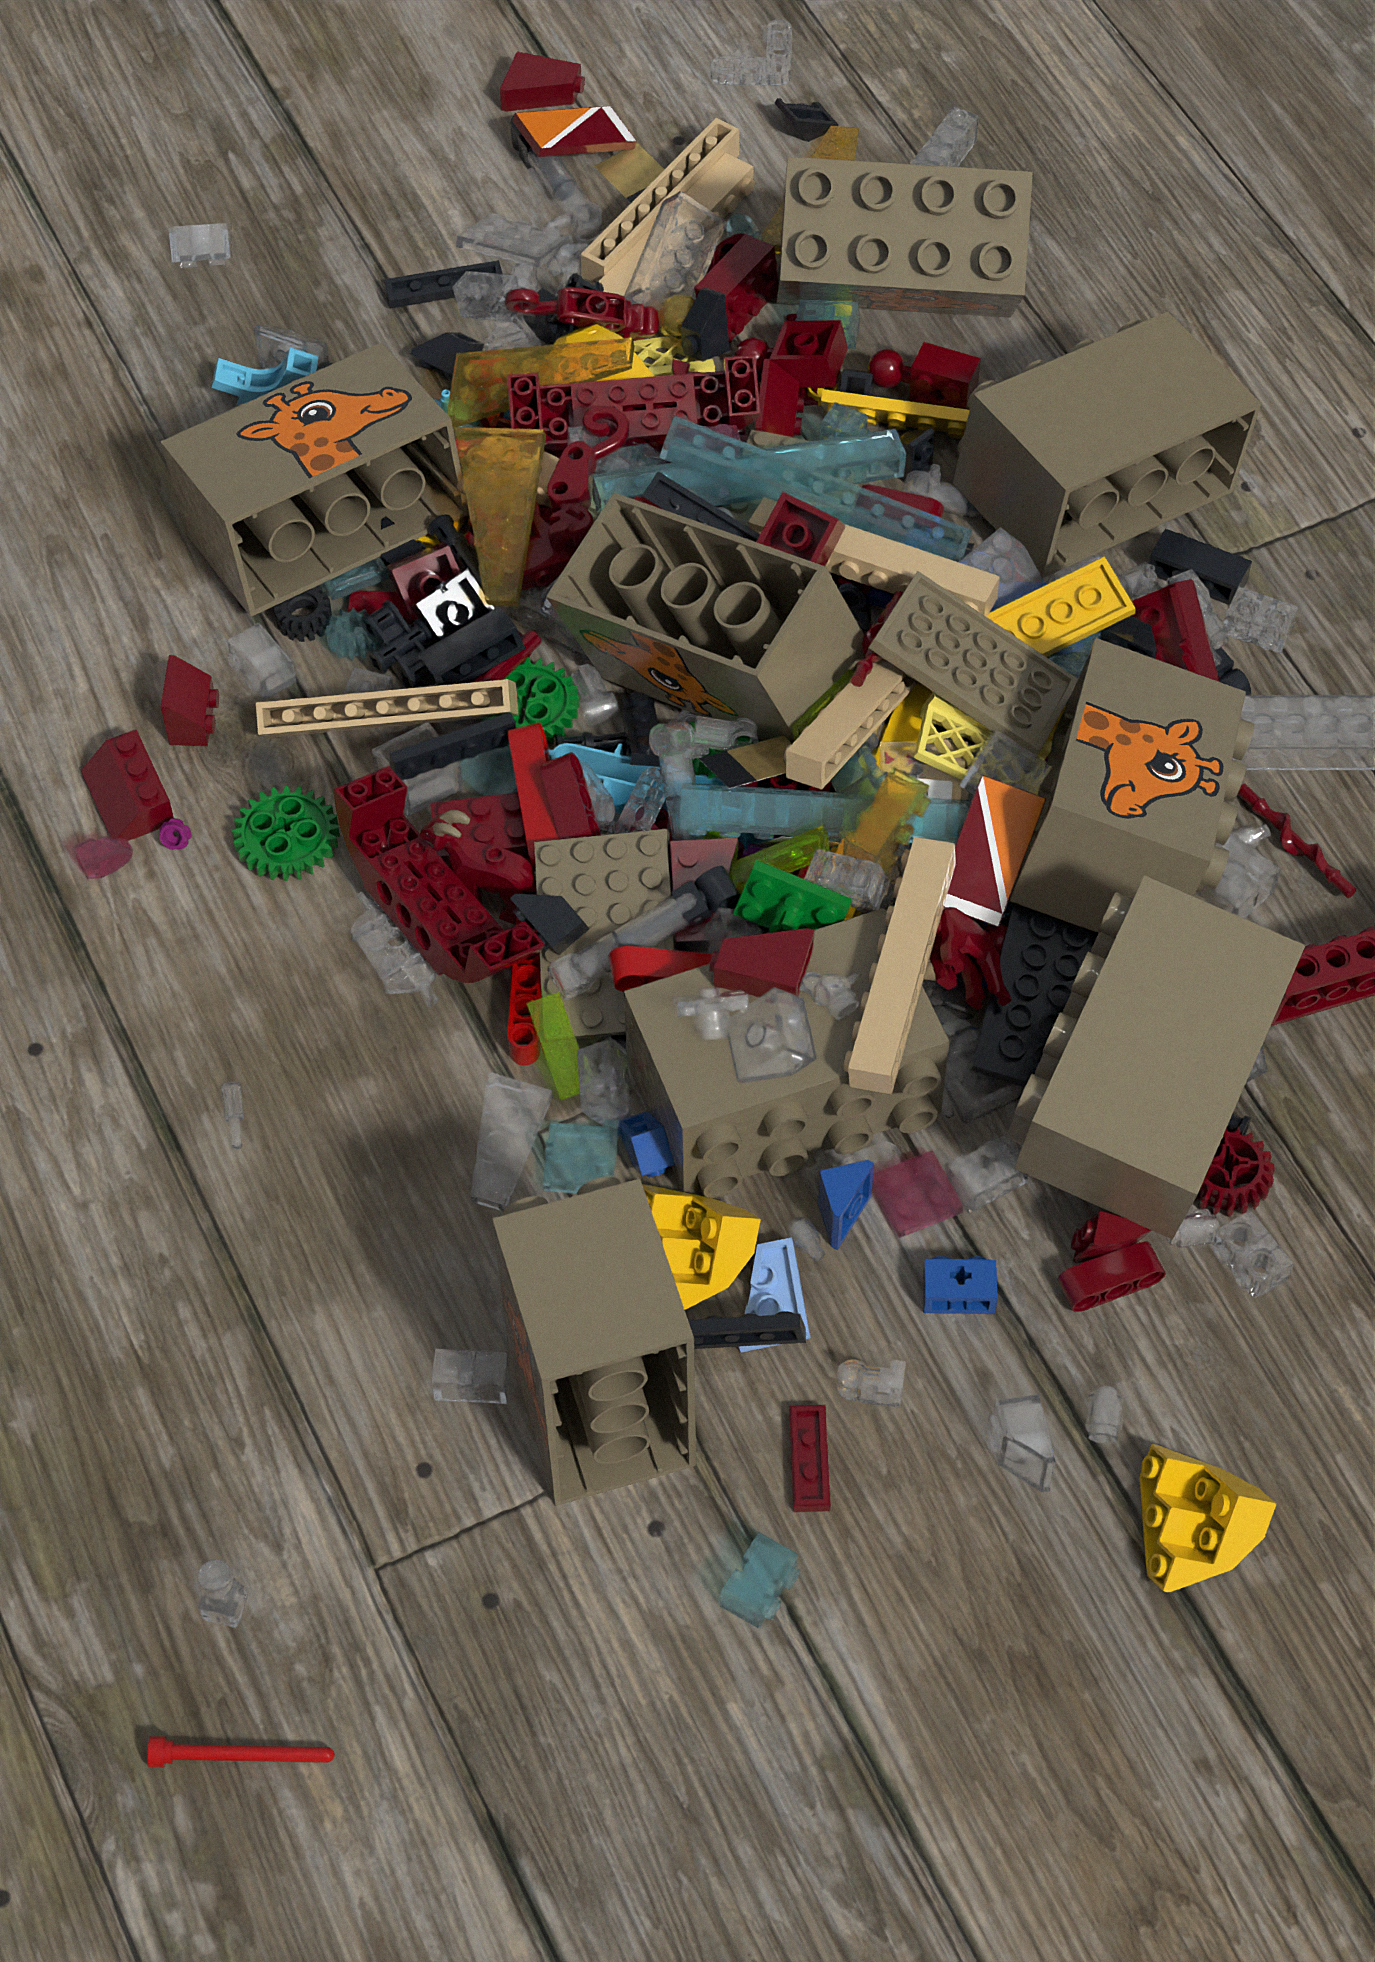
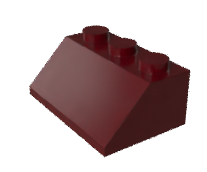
M764 359L759 393L761 414L756 419L755 431L793 438L801 436L802 418L797 417V415L804 412L805 395H799L800 382L770 359Z
M137 729L106 740L81 769V774L114 846L159 830L164 822H169L170 819L174 818L170 800Z

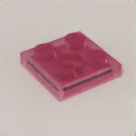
M933 1150L873 1174L872 1188L899 1238L963 1213V1204Z

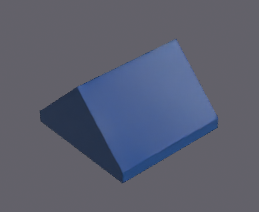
M869 1160L820 1171L818 1206L830 1245L836 1250L839 1249L872 1197L874 1163Z

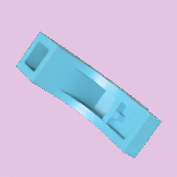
M290 347L282 363L270 369H252L218 358L211 388L238 396L237 405L247 403L283 387L293 380L316 372L319 356Z

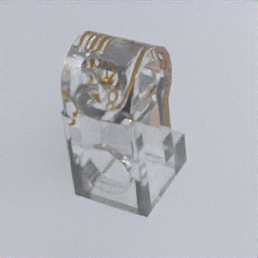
M856 1359L847 1360L839 1366L837 1371V1391L840 1396L850 1401L900 1408L906 1361L892 1360L891 1368L889 1369L866 1366L863 1362Z

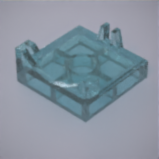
M605 1119L604 1127L550 1123L549 1137L546 1139L547 1148H545L543 1191L577 1193L582 1185L593 1179L606 1176L615 1177L619 1144V1120Z

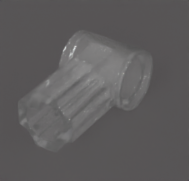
M589 664L579 666L571 676L573 678V686H577L580 707L586 725L591 727L620 718L616 698L612 691H607L597 669Z
M697 716L692 746L728 751L758 743V727L750 719L739 718L735 721L702 716ZM741 735L749 736L751 739L748 741H739L736 738Z

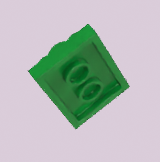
M756 860L733 914L768 928L769 933L806 928L817 930L842 922L850 908L852 898Z

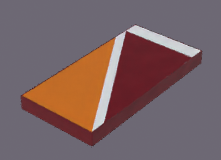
M611 106L517 112L512 120L538 157L631 150L635 148L637 142Z
M981 775L955 844L956 865L944 904L945 908L955 907L969 917L999 927L1046 798Z

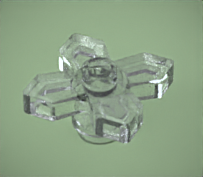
M719 987L699 989V995L672 997L673 1011L678 1017L694 1015L695 1031L699 1032L700 1040L727 1038V1029L731 1028L729 1011L749 1009L748 994L744 993L743 990L720 992Z

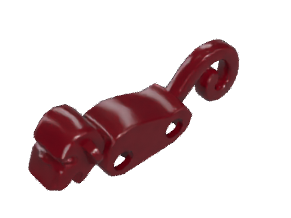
M566 287L558 290L557 300L539 302V294L531 289H513L505 295L504 306L513 313L526 316L557 314V319L560 322L581 328L598 324L622 336L628 345L629 341L643 340L653 336L659 330V312L655 307L631 304V300H626L624 296L615 293Z
M598 405L585 412L583 427L589 435L593 437L609 435L608 423H596L599 419L614 422L617 425L616 432L610 438L591 448L584 441L570 443L563 450L548 482L547 494L550 498L551 510L554 512L549 518L551 527L548 530L552 548H564L572 544L578 548L594 524L593 516L588 509L592 501V475L596 469L597 460L620 449L626 443L630 432L627 417L615 407ZM571 451H572L573 459H571V458L569 457V454H570Z

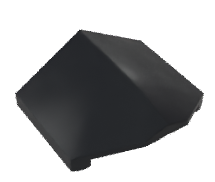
M777 98L775 101L776 106L808 142L830 133L838 127V123L819 102H813L812 105L784 103L781 98Z

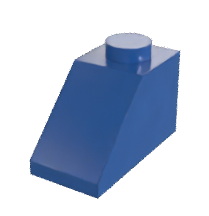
M648 1111L615 1121L632 1165L641 1176H657L664 1173L667 1167L675 1165L664 1126Z

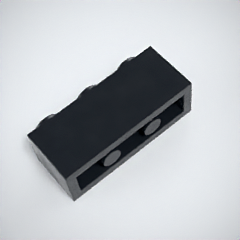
M1165 528L1150 555L1147 574L1172 584L1192 579L1198 594L1234 607L1248 581L1252 561Z
M499 606L418 653V656L427 676L433 684L441 686L467 683L526 648L517 627Z

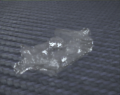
M364 890L366 895L361 891L357 898L364 906L366 912L355 919L350 929L351 939L353 942H357L383 982L386 994L419 992L427 1007L432 1006L431 1001L434 1005L437 1004L439 997L430 986L431 982L438 975L368 891ZM393 937H402L406 940L400 946H392L388 943Z

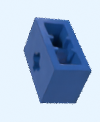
M947 1256L925 1259L923 1270L924 1313L995 1314L998 1299L996 1260H987L980 1256L968 1259H951Z

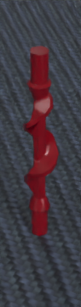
M902 591L894 593L891 601L885 606V611L879 616L878 623L869 628L864 635L862 649L865 657L856 663V670L851 678V683L856 687L863 685L867 675L872 671L873 663L882 659L868 647L902 596Z
M1246 784L1241 785L1238 795L1252 807V812L1265 818L1281 832L1280 842L1282 848L1295 856L1305 855L1324 874L1327 882L1334 885L1346 898H1350L1355 894L1356 888L1340 874V870L1327 863L1318 843L1307 844L1292 830L1288 813L1271 810L1265 798H1260Z

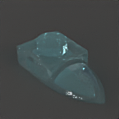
M733 214L727 221L726 231L728 237L744 233L763 241L760 231L751 217L744 214Z

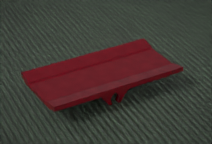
M1192 579L1175 582L1132 600L1135 614L1131 616L1152 626L1157 649L1156 660L1220 682L1195 583Z

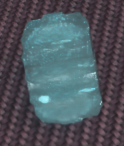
M354 607L347 613L340 609L339 617H330V625L326 626L327 629L325 631L326 638L328 639V646L331 652H336L340 659L347 655L351 661L358 655L365 659L366 651L371 648L375 649L376 644L366 633L361 623V617L368 614L366 609L357 613Z

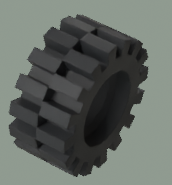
M317 586L315 589L311 588L274 606L278 629L281 630L282 635L286 636L288 634L289 639L293 641L296 636H298L299 642H304V637H309V640L313 641L315 640V634L322 637L324 629L328 631L333 620L330 599L327 592H323L320 586ZM300 608H312L315 610L308 616L298 617L292 615L295 610Z

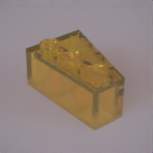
M893 766L875 793L874 800L868 811L864 810L858 821H860V824L855 833L849 832L844 839L842 863L876 881H879L884 872L890 874L898 859V856L895 855L896 850L900 844L907 845L915 830L911 826L916 816L921 818L924 816L931 803V799L928 798L930 785Z

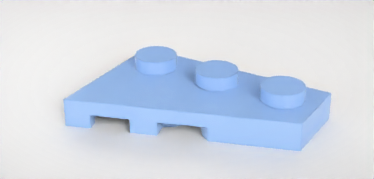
M792 1237L757 1244L750 1281V1296L745 1314L752 1313L766 1316L775 1315L782 1311L801 1314L806 1328V1339H810L811 1336ZM780 1344L740 1346L739 1349L742 1353Z

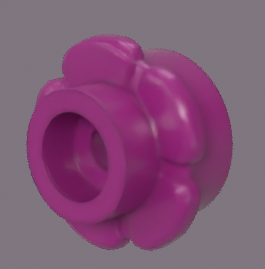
M172 818L169 822H164L161 825L160 840L166 848L172 850L183 849L189 844L188 839L191 838V830L188 825L183 824L181 819ZM173 832H178V836H174Z

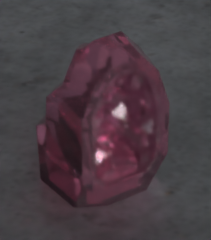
M88 838L73 846L75 857L87 879H101L119 870L129 862L133 855L130 843L123 838Z

